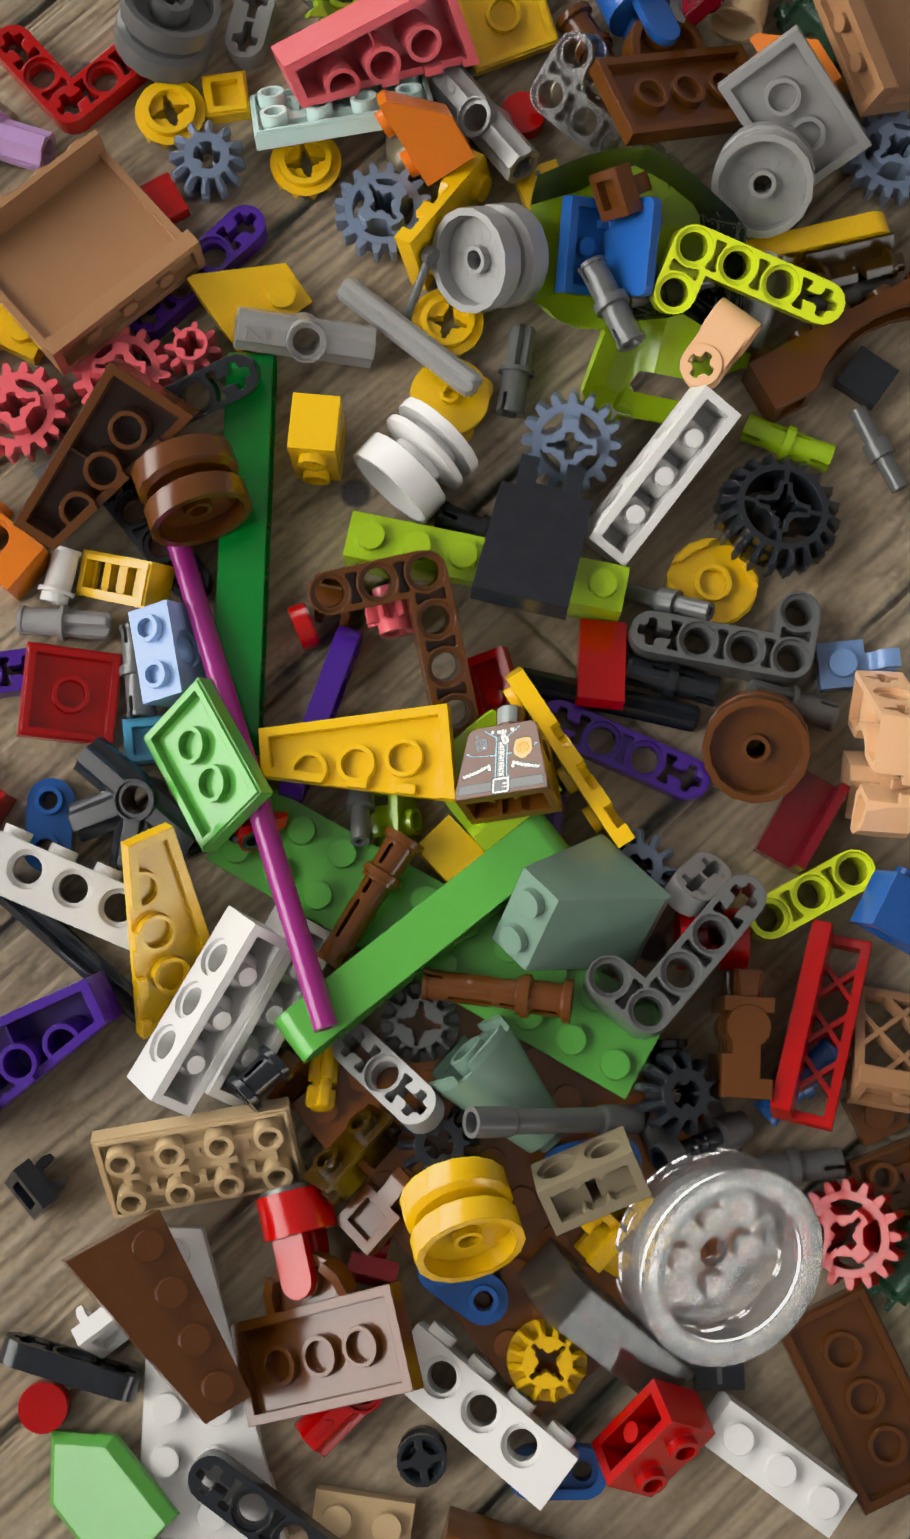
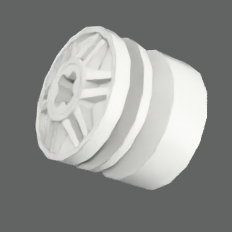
M410 397L399 406L400 415L393 414L386 420L387 428L394 440L379 432L374 433L353 455V458L363 476L391 505L411 520L419 524H425L445 503V494L438 482L451 489L459 488L463 483L462 475H471L478 467V459L464 437L446 418L423 401Z

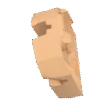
M856 670L847 724L855 738H864L865 751L843 750L841 782L851 786L842 803L843 815L845 818L852 819L850 826L852 834L906 838L910 833V683L903 672Z

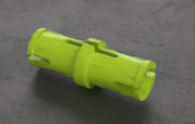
M749 413L739 438L741 442L755 445L777 454L776 459L781 460L789 455L790 460L800 463L807 462L808 466L823 473L826 472L836 449L835 444H830L798 432L799 427L790 424L788 427L767 421L752 413Z

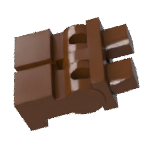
M734 968L731 972H724L723 995L711 1000V1013L719 1014L713 1025L714 1036L719 1043V1053L709 1054L708 1075H715L719 1079L715 1086L709 1088L712 1095L772 1100L773 1080L760 1079L761 1045L770 1036L771 1022L768 1015L775 1013V998L763 997L764 970Z

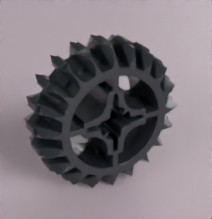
M771 453L763 457L761 462L752 458L745 463L743 468L738 466L737 469H734L728 480L724 481L720 487L713 510L718 515L714 521V529L724 532L720 538V546L732 545L734 547L731 553V560L738 559L741 556L747 560L746 572L758 565L762 567L764 578L771 576L775 569L782 579L789 577L793 571L801 575L811 565L819 564L825 557V552L829 551L834 545L836 538L834 534L838 531L841 520L835 517L839 511L840 503L829 500L833 494V487L820 486L819 482L821 481L822 472L813 476L805 472L807 470V462L799 464L798 467L792 466L790 457L787 455L777 463ZM759 491L772 492L770 495L757 494L756 498L748 496ZM807 536V538L797 542H781L783 537Z

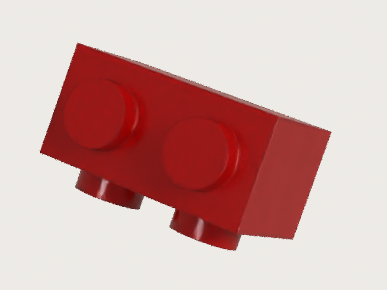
M653 1378L591 1444L608 1487L652 1498L666 1487L668 1481L687 1462L693 1460L699 1454L700 1449L716 1433L697 1391Z

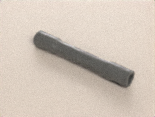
M601 1104L596 1107L563 1108L470 1106L463 1115V1130L466 1136L471 1139L509 1138L514 1135L598 1133L602 1135L621 1126L624 1127L626 1134H639L645 1126V1114L635 1108L637 1104Z

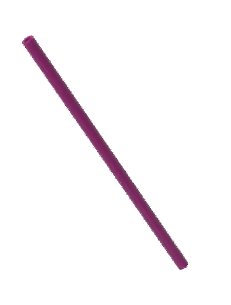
M167 546L206 677L211 679L258 764L192 546ZM268 798L249 819L314 1033H319L337 1027L338 1021Z

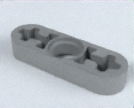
M358 1024L332 1045L335 1059L409 1131L416 1134H424L434 1130L440 1124L445 1111L441 1097L366 1026ZM356 1043L361 1045L372 1056L366 1064L350 1050ZM388 1067H397L399 1070L397 1081L387 1089H378L376 1082L379 1074ZM409 1092L427 1107L421 1115L414 1112L403 1100Z

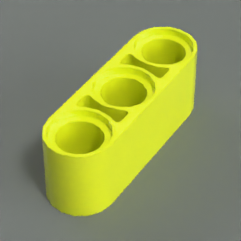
M850 849L830 857L767 892L765 906L775 912L777 917L776 926L771 932H766L760 929L756 920H754L749 926L750 938L756 941H768L782 937L863 892L874 870H876L873 860L867 853L861 850ZM842 861H849L856 866L858 870L856 884L848 885L840 878L839 866ZM802 883L813 886L817 892V903L812 909L802 906L798 900L797 890Z

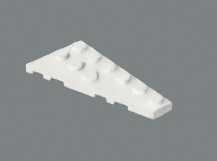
M167 1225L236 1364L229 1329L231 1322L230 1318L227 1317L219 1288L220 1282L205 1227ZM146 1359L140 1462L180 1512L179 1516L158 1538L248 1539L192 1495L188 1486V1473L194 1461L203 1452L210 1449L222 1450L277 1490L272 1472L269 1471L259 1425L248 1426L244 1401L209 1423L204 1424L196 1418ZM214 1465L210 1470L201 1467L200 1469L205 1473L202 1483L210 1488L213 1483L217 1482L228 1489L223 1501L230 1505L236 1490L243 1483L236 1479L232 1488H229L219 1478L222 1472L219 1466ZM247 1494L240 1499L239 1509L246 1519L257 1521L267 1514V1505L261 1496ZM287 1527L280 1532V1539L289 1538Z

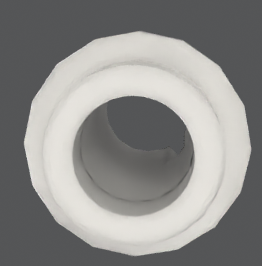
M58 546L55 550H52L44 584H38L37 588L41 591L40 600L61 606L68 605L69 599H74L75 594L71 593L79 559L82 556L81 552L63 546Z

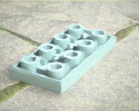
M424 74L399 80L400 84L386 88L378 85L362 89L358 95L303 109L290 89H283L281 86L275 85L261 88L257 94L249 97L257 151L383 130L374 114L380 110L376 94L382 90H388L434 101L427 78Z

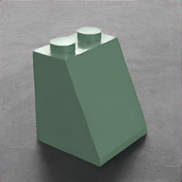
M599 834L524 867L492 939L525 971L588 969L595 959L604 955L618 956L630 966H634L665 910L671 895L606 836Z

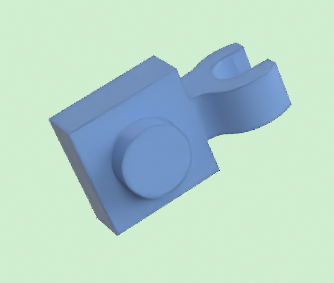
M863 639L818 643L815 647L814 660L818 693L853 690L856 670L896 672L897 667L902 666L900 648H885L864 653Z

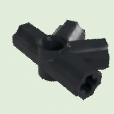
M103 736L97 737L94 742L85 747L76 759L77 762L74 769L100 792L69 803L68 819L73 832L79 836L82 842L114 831L109 866L123 871L121 842L164 822L174 827L184 860L199 846L175 798L169 793L168 787L163 780L146 774ZM139 786L148 794L149 802L145 810L139 808L135 801V792Z

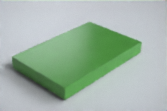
M198 677L143 737L203 852H216L273 794L271 787L210 678Z

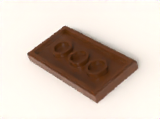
M861 1282L860 1288L853 1291L845 1288L773 1323L849 1485L858 1494L856 1500L861 1511L866 1516L909 1495L910 1377L865 1284Z

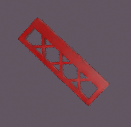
M815 919L812 921L772 1093L770 1109L773 1118L832 1132L871 956L872 942L834 935L833 924L830 922ZM832 948L858 953L857 968L838 979L828 964ZM827 974L832 983L823 988ZM853 981L850 995L844 986ZM838 990L848 1004L847 1013L828 1025L818 1010L820 1000ZM817 1020L822 1029L813 1034L815 1021ZM843 1027L841 1040L839 1041L834 1032ZM828 1036L838 1051L837 1059L818 1071L808 1057L809 1047ZM806 1065L812 1075L802 1081ZM833 1073L829 1089L823 1078ZM815 1083L819 1084L828 1098L824 1117L795 1110L799 1093Z

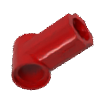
M384 1398L303 1415L295 1422V1427L310 1448L325 1458L367 1413L374 1411L380 1406Z

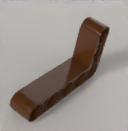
M415 550L325 570L312 577L307 586V598L314 609L325 615H337L405 599L428 705L445 704L452 700L463 701L466 713L460 722L452 724L453 739L480 718L447 566L444 559L438 553L430 550ZM422 557L429 559L435 567L434 579L424 586L416 584L411 577L413 563ZM373 568L382 569L389 578L387 590L379 596L369 595L363 586L365 574ZM334 579L341 585L342 597L336 605L323 606L317 601L315 590L321 581ZM438 605L445 613L444 626L436 632H427L421 623L422 614L426 608ZM441 653H450L455 659L456 667L454 672L446 678H437L432 672L433 660Z

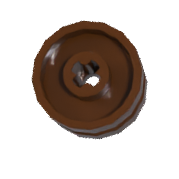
M210 433L186 434L166 440L152 447L135 461L131 475L140 502L145 505L144 514L154 541L164 546L174 547L198 545L215 540L235 530L247 520L253 509L244 479L238 476V462L232 445L227 439L221 435Z
M762 688L739 691L723 700L709 719L701 747L704 768L714 785L731 798L752 804L774 801L792 791L805 775L811 755L808 723L798 706L781 693ZM752 740H760L765 744L766 749L762 751L760 748L755 747L750 751L747 746Z

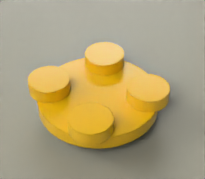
M462 360L478 372L483 379L475 395L465 397L429 369L423 367L413 380L410 397L419 399L435 409L458 430L468 443L474 436V429L480 425L487 414L489 401L493 397L494 388L492 382L487 377H484L474 365Z

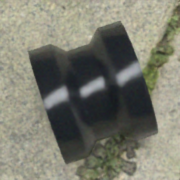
M415 1426L402 1436L398 1445V1471L408 1484L415 1487H429L437 1483L443 1476L447 1465V1445L444 1437L430 1426ZM424 1447L427 1448L429 1451H435V1452H434V1453H429L427 1450L424 1449Z

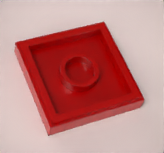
M28 641L26 644L16 737L90 745L97 737L103 736L114 745L121 681L119 667L123 661L122 654Z

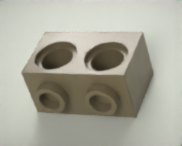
M623 1126L530 1165L537 1195L556 1236L652 1196L641 1165Z

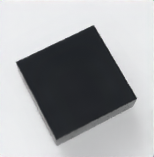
M861 346L833 387L859 405H865L868 411L871 412L899 370Z

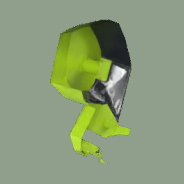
M652 146L611 148L585 155L538 175L532 194L531 212L544 230L549 250V268L544 285L531 301L538 304L548 316L573 328L601 330L580 388L584 401L593 392L596 394L595 407L600 409L609 403L611 410L606 417L608 421L631 417L662 424L679 401L634 392L630 382L639 371L684 379L680 371V360L683 353L699 333L703 322L711 310L723 297L743 310V296L716 284L713 288L699 291L691 307L680 314L668 315L660 313L651 304L632 308L631 311L641 330L644 331L646 339L630 351L619 352L604 319L597 318L593 310L595 302L592 297L554 293L563 196L578 195L594 198L588 176L626 162H630L633 175L647 170L652 190L639 194V196L660 198L662 203V228L658 238L657 267L670 237L682 227L692 224L703 225L745 244L747 229L734 211L695 175ZM688 233L681 240L680 252L685 259L694 262L702 253V242L695 234ZM735 252L728 254L723 263L724 272L730 279H738L745 269L742 256ZM677 301V302H674V303H670V304H666V305H667V306H670V307H673V306H676L677 304H679L680 301ZM744 352L735 361L727 374L741 368L746 369L751 353ZM707 358L702 363L695 360L691 364L695 371L694 378L697 379L702 373L707 376L713 373L709 364L711 359Z

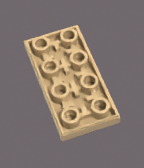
M289 1097L261 1101L262 1107L257 1112H254L244 1104L193 1113L190 1117L181 1115L92 1131L91 1145L113 1218L118 1219L141 1215L150 1210L163 1211L254 1195L305 1182L302 1176L306 1173Z

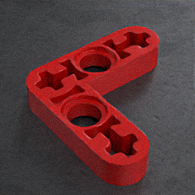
M14 24L0 29V63L3 68L57 127L65 133L73 135L86 131L149 80L136 73L124 63L115 48V44L71 78L23 26ZM15 44L16 47L23 48L28 59L25 64L15 51H9L8 48ZM119 63L122 64L124 70L128 69L129 74L124 75ZM49 71L55 74L54 82L46 88H38L32 85L34 77L40 72ZM109 74L118 79L114 88L109 91H99L94 88L95 81L102 75ZM85 90L88 91L93 103H90L87 96L84 97L83 92ZM71 105L74 109L79 108L80 112L73 115L70 112L65 113L64 109Z

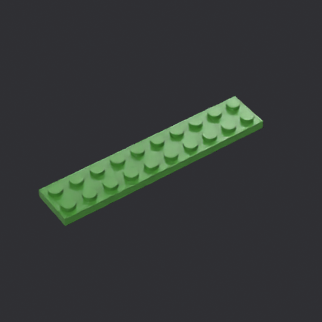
M271 787L273 794L269 797L272 810L288 812L286 826L279 830L305 917L332 931L365 876L362 874L364 870L362 868L366 861L371 862L379 847L372 843L363 847L352 845L350 842L351 831L301 803L279 795V791ZM228 839L216 852L208 853L205 858L207 861L273 898L259 849L243 851L238 843H233ZM409 864L400 879L403 883L400 890L397 889L395 893L390 891L367 931L357 944V947L364 949L444 884ZM499 914L493 916L429 967L449 972H462L506 979H518L519 975L524 976L525 973L532 974L535 980L564 983L567 978L575 979L570 1024H564L560 1018L530 1014L528 1019L519 1018V1015H515V1010L456 1004L484 1020L493 1015H502L519 1040L624 1100L660 1036L658 1034L655 1038L648 1040L637 1039L628 1034L596 1007L585 995L583 988L584 977L588 969L525 971L492 939L502 917ZM601 971L594 974V982L599 990L605 993H613L620 989L621 983ZM424 972L414 980L422 984ZM641 1002L634 1006L633 1013L638 1023L649 1027L658 1024L659 1013L654 1005L648 1002Z

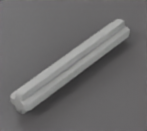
M347 278L342 282L341 287L337 291V297L342 303L462 396L472 397L475 395L483 381L482 376L357 279Z

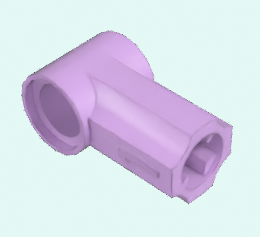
M0 110V161L36 171L41 166L48 165L54 160L56 139L53 132L11 120L7 114Z

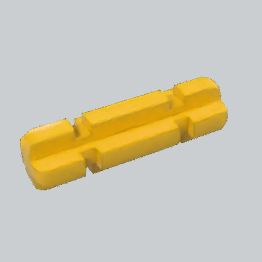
M332 1045L310 1061L308 1081L312 1082V1085L307 1086L305 1104L314 1112H329L335 1104L336 1091L331 1090V1088L337 1084L339 1062L333 1055Z

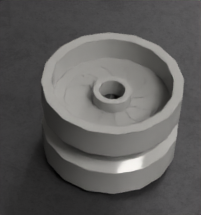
M757 121L740 128L724 143L713 170L711 191L734 211L747 229L746 237L770 238L788 231L803 218L813 197L815 161L810 145L796 129L779 121ZM760 175H766L771 179V184L765 185L763 180L756 183L754 180Z
M502 202L486 204L485 206L460 207L445 215L435 230L432 245L440 251V257L432 265V272L439 291L446 301L463 313H482L493 311L497 308L520 306L534 299L544 285L549 268L548 243L542 225L534 214L522 205Z

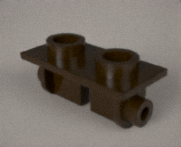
M893 232L805 253L806 270L830 280L838 286L885 275L892 279L897 277L898 272L905 270L903 254L901 252L895 254Z
M368 1104L349 1120L346 1129L332 1145L322 1150L316 1156L312 1167L302 1178L322 1191L320 1193L321 1196L333 1207H336L340 1201L346 1203L368 1177L358 1165L360 1161L364 1159L370 1167L375 1169L391 1150L397 1146V1137L402 1131L394 1123L396 1118L394 1115Z

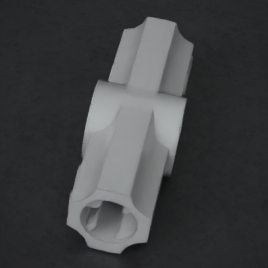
M462 65L443 69L444 73L434 75L431 79L433 82L431 94L439 103L448 106L465 137L471 139L509 183L516 184L518 181L528 178L538 167L537 160L540 153L512 123L509 112L497 106Z
M238 306L233 347L239 350L293 357L301 363L322 361L370 368L374 360L376 348V328L374 326L316 318L307 312L288 314ZM302 328H311L317 333L315 341L307 347H300L293 343L295 333Z

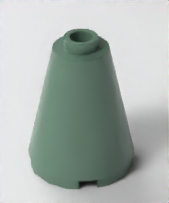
M493 1015L477 1024L476 1026L482 1031L480 1035L470 1040L465 1035L460 1038L434 1068L431 1075L436 1080L429 1082V1085L437 1094L464 1111L470 1106L558 1108L511 1026L502 1015ZM563 1133L514 1135L507 1139L528 1153L538 1150L544 1153L558 1143Z

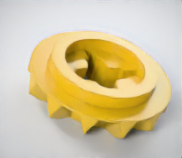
M155 82L141 93L136 102V123L149 143L152 141L158 143L166 150L169 145H175L174 137L176 135H183L190 139L187 128L190 122L194 123L200 132L203 124L207 121L205 102L200 92L187 82L177 85ZM169 102L170 107L176 113H179L176 126L170 124L169 120L165 118V110H167L165 103Z
M332 139L273 148L270 157L271 173L280 190H286L295 199L299 196H309L315 200L319 193L325 190L331 192L333 183L337 178L341 177V154ZM305 151L306 157L309 158L311 164H315L312 166L313 173H311V177H307L302 168H298L301 166V152Z
M439 289L427 293L418 301L411 318V322L458 358L468 350L475 349L481 334H483V313H463L446 301ZM451 309L453 310L454 324L460 327L459 329L452 328L449 335L443 338L441 326L434 323L444 322Z
M554 1318L532 1320L523 1325L510 1341L507 1351L508 1372L517 1390L523 1392L534 1402L551 1401L556 1403L569 1394H574L578 1385L586 1376L587 1352L579 1334L569 1324ZM534 1343L546 1353H551L553 1350H558L564 1346L559 1351L560 1355L556 1358L559 1373L561 1374L560 1377L555 1372L552 1374L548 1369H544L540 1373L537 1371L533 1376L531 1375L539 1363L536 1351L532 1346Z

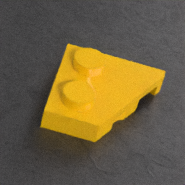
M286 263L193 274L186 279L187 284L233 349L234 327L238 306L295 314L301 312L313 302ZM234 349L235 352H244V351H245V350Z

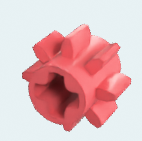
M196 321L192 322L191 327L182 330L176 327L173 328L175 334L173 344L164 345L166 354L169 358L174 359L170 363V368L175 376L183 371L190 375L214 363V361L224 358L221 348L215 346L218 341L215 331L212 329L204 334L199 329ZM214 372L210 373L209 376L213 378L215 376Z
M389 584L374 588L372 596L383 594ZM405 599L364 608L368 629L378 627L381 638H396L412 633Z

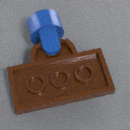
M595 0L611 33L622 37L624 43L622 56L596 58L589 70V74L625 146L736 133L743 127L718 89V83L749 60L742 44L706 47L696 26L687 19L683 23L676 20L669 7L670 0Z

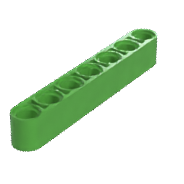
M544 814L529 817L325 979L338 1021L337 1027L314 1033L303 997L275 1020V1026L303 1063L313 1060L421 975L425 968L431 967L505 908L524 867L565 850L570 846Z

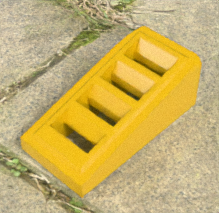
M84 549L75 594L142 608L166 599L170 600L175 571L169 565ZM102 562H104L105 567L103 572L100 590H98L97 587L101 571Z

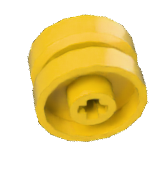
M477 1156L452 1158L423 1170L415 1175L403 1188L399 1203L405 1225L411 1235L410 1245L415 1264L422 1276L431 1281L444 1283L471 1281L494 1273L509 1264L522 1251L526 1237L516 1206L512 1204L513 1196L503 1166L492 1159Z

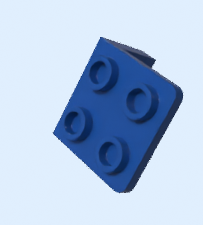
M578 195L563 196L554 293L592 297L577 270L589 258L603 255L619 288L626 289L629 297L650 296L658 272L656 258L658 238L662 228V203L660 198L651 196L640 197L643 210L602 223L595 198Z

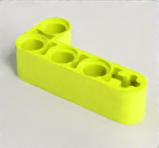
M698 224L682 227L672 234L657 267V278L653 291L649 296L651 305L658 312L668 315L680 314L691 307L705 279L802 322L815 325H825L837 320L844 311L846 303L842 289L834 282ZM688 233L695 234L702 242V253L694 262L685 259L680 252L681 240ZM731 252L741 255L745 263L743 274L736 280L727 277L723 269L724 259ZM774 271L784 274L787 280L786 291L779 298L772 297L766 287L767 278ZM668 279L677 280L683 287L682 300L673 307L667 306L662 301L660 295L661 287ZM801 292L807 295H822L823 293L822 300L828 303L827 309L825 311H816L815 304L804 299L796 300Z

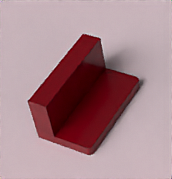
M806 770L805 775L795 788L783 795L753 851L793 874L805 870L851 786L844 782L833 786Z

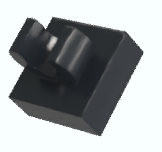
M52 1154L44 1155L35 1165L28 1158L16 1167L5 1181L6 1186L34 1221L52 1207L60 1197L58 1193L64 1189L70 1180L68 1174L63 1175L54 1182L48 1181L44 1177L43 1169L47 1168L55 1159Z

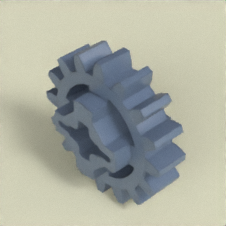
M907 110L900 111L898 116H892V113L880 114L878 119L874 115L866 116L862 127L872 143L867 152L871 159L867 161L864 150L847 162L843 168L844 173H855L850 187L854 189L863 186L866 189L863 195L865 201L869 200L873 195L879 196L880 207H885L889 198H894L899 208L903 207L910 196V119L907 118Z
M388 162L385 171L379 172L376 164L370 163V174L364 176L356 169L353 171L355 184L342 182L340 185L342 197L335 198L334 202L336 213L338 214L335 216L337 231H343L342 237L345 246L356 242L355 247L358 257L361 258L367 251L373 252L374 263H379L382 254L388 253L394 263L398 261L399 251L394 236L402 227L410 230L419 221V218L416 217V210L425 200L431 202V196L424 194V181L422 179L411 183V175L407 168L400 174H396L393 162ZM361 200L363 206L357 210L358 216L354 218L355 208ZM413 207L414 212L410 223L406 225L404 219L410 215L409 209Z
M572 389L568 400H564L560 392L556 391L551 396L552 406L541 400L535 407L540 418L529 415L524 423L533 432L523 434L521 443L532 446V449L526 454L541 457L537 478L544 473L549 475L548 486L554 487L558 480L564 482L568 464L580 466L581 460L587 455L596 456V453H601L595 462L586 467L582 486L585 491L590 490L592 486V476H595L602 482L606 480L608 473L604 464L611 467H616L619 458L610 450H617L622 447L623 439L612 436V433L620 428L621 423L620 420H607L606 417L611 410L609 403L600 409L594 406L596 394L593 392L586 401L579 400L578 389ZM564 412L562 423L558 427L543 429L552 417ZM583 414L592 419L599 430L592 429L583 419ZM568 432L575 433V440L580 442L576 450L569 449V442L564 440ZM546 453H551L560 462L561 466L559 467L554 464Z

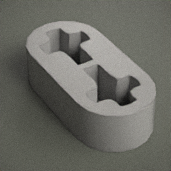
M276 0L234 1L225 34V45L230 62L235 67L242 70H252L258 68L264 62L277 18ZM256 1H262L264 6H259L255 18H251L249 7H254ZM251 34L253 45L248 46L246 52L239 51V46H244L247 35Z
M707 852L697 853L675 872L665 886L664 890L671 895L668 904L682 915L687 917L698 916L722 886L732 878L730 869L715 855Z

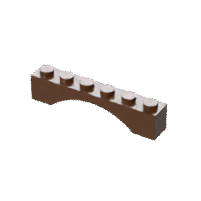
M910 272L906 274L904 281L891 287L890 283L877 287L866 296L865 302L853 308L850 304H846L844 311L834 322L819 325L814 329L811 325H806L791 334L786 344L776 349H773L772 346H767L754 353L749 358L741 382L762 417L767 421L775 423L807 406L827 366L848 345L863 335L883 326L910 320Z

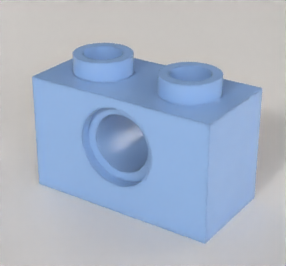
M166 599L128 612L143 704L170 708L198 677H207L185 604Z

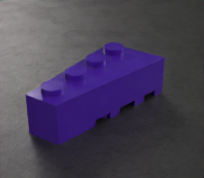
M104 970L0 1016V1112L123 1015Z

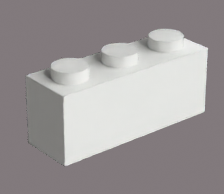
M718 1391L705 1410L716 1434L704 1446L827 1538H830L858 1494L841 1475L728 1391Z

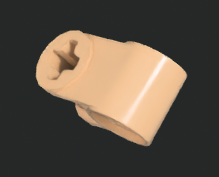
M725 297L721 298L703 322L699 333L682 355L680 371L685 383L689 387L707 385L709 388L714 389L735 361L750 346L760 331L762 323ZM707 358L711 359L709 364L713 373L710 376L702 373L697 379L694 378L695 371L691 364L695 360L702 363Z

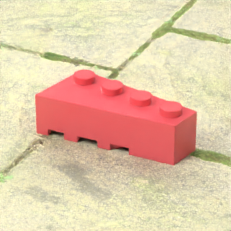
M357 0L271 46V50L286 83L302 109L358 95L362 89L381 85L382 88L400 84L399 80L424 74L425 77L444 73L443 69L461 64L466 68L480 64L458 0Z

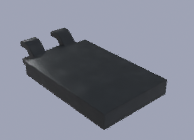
M523 453L516 482L501 481L473 580L470 599L566 620L593 501L580 498L586 467L568 464L563 488H556L536 483L541 457Z

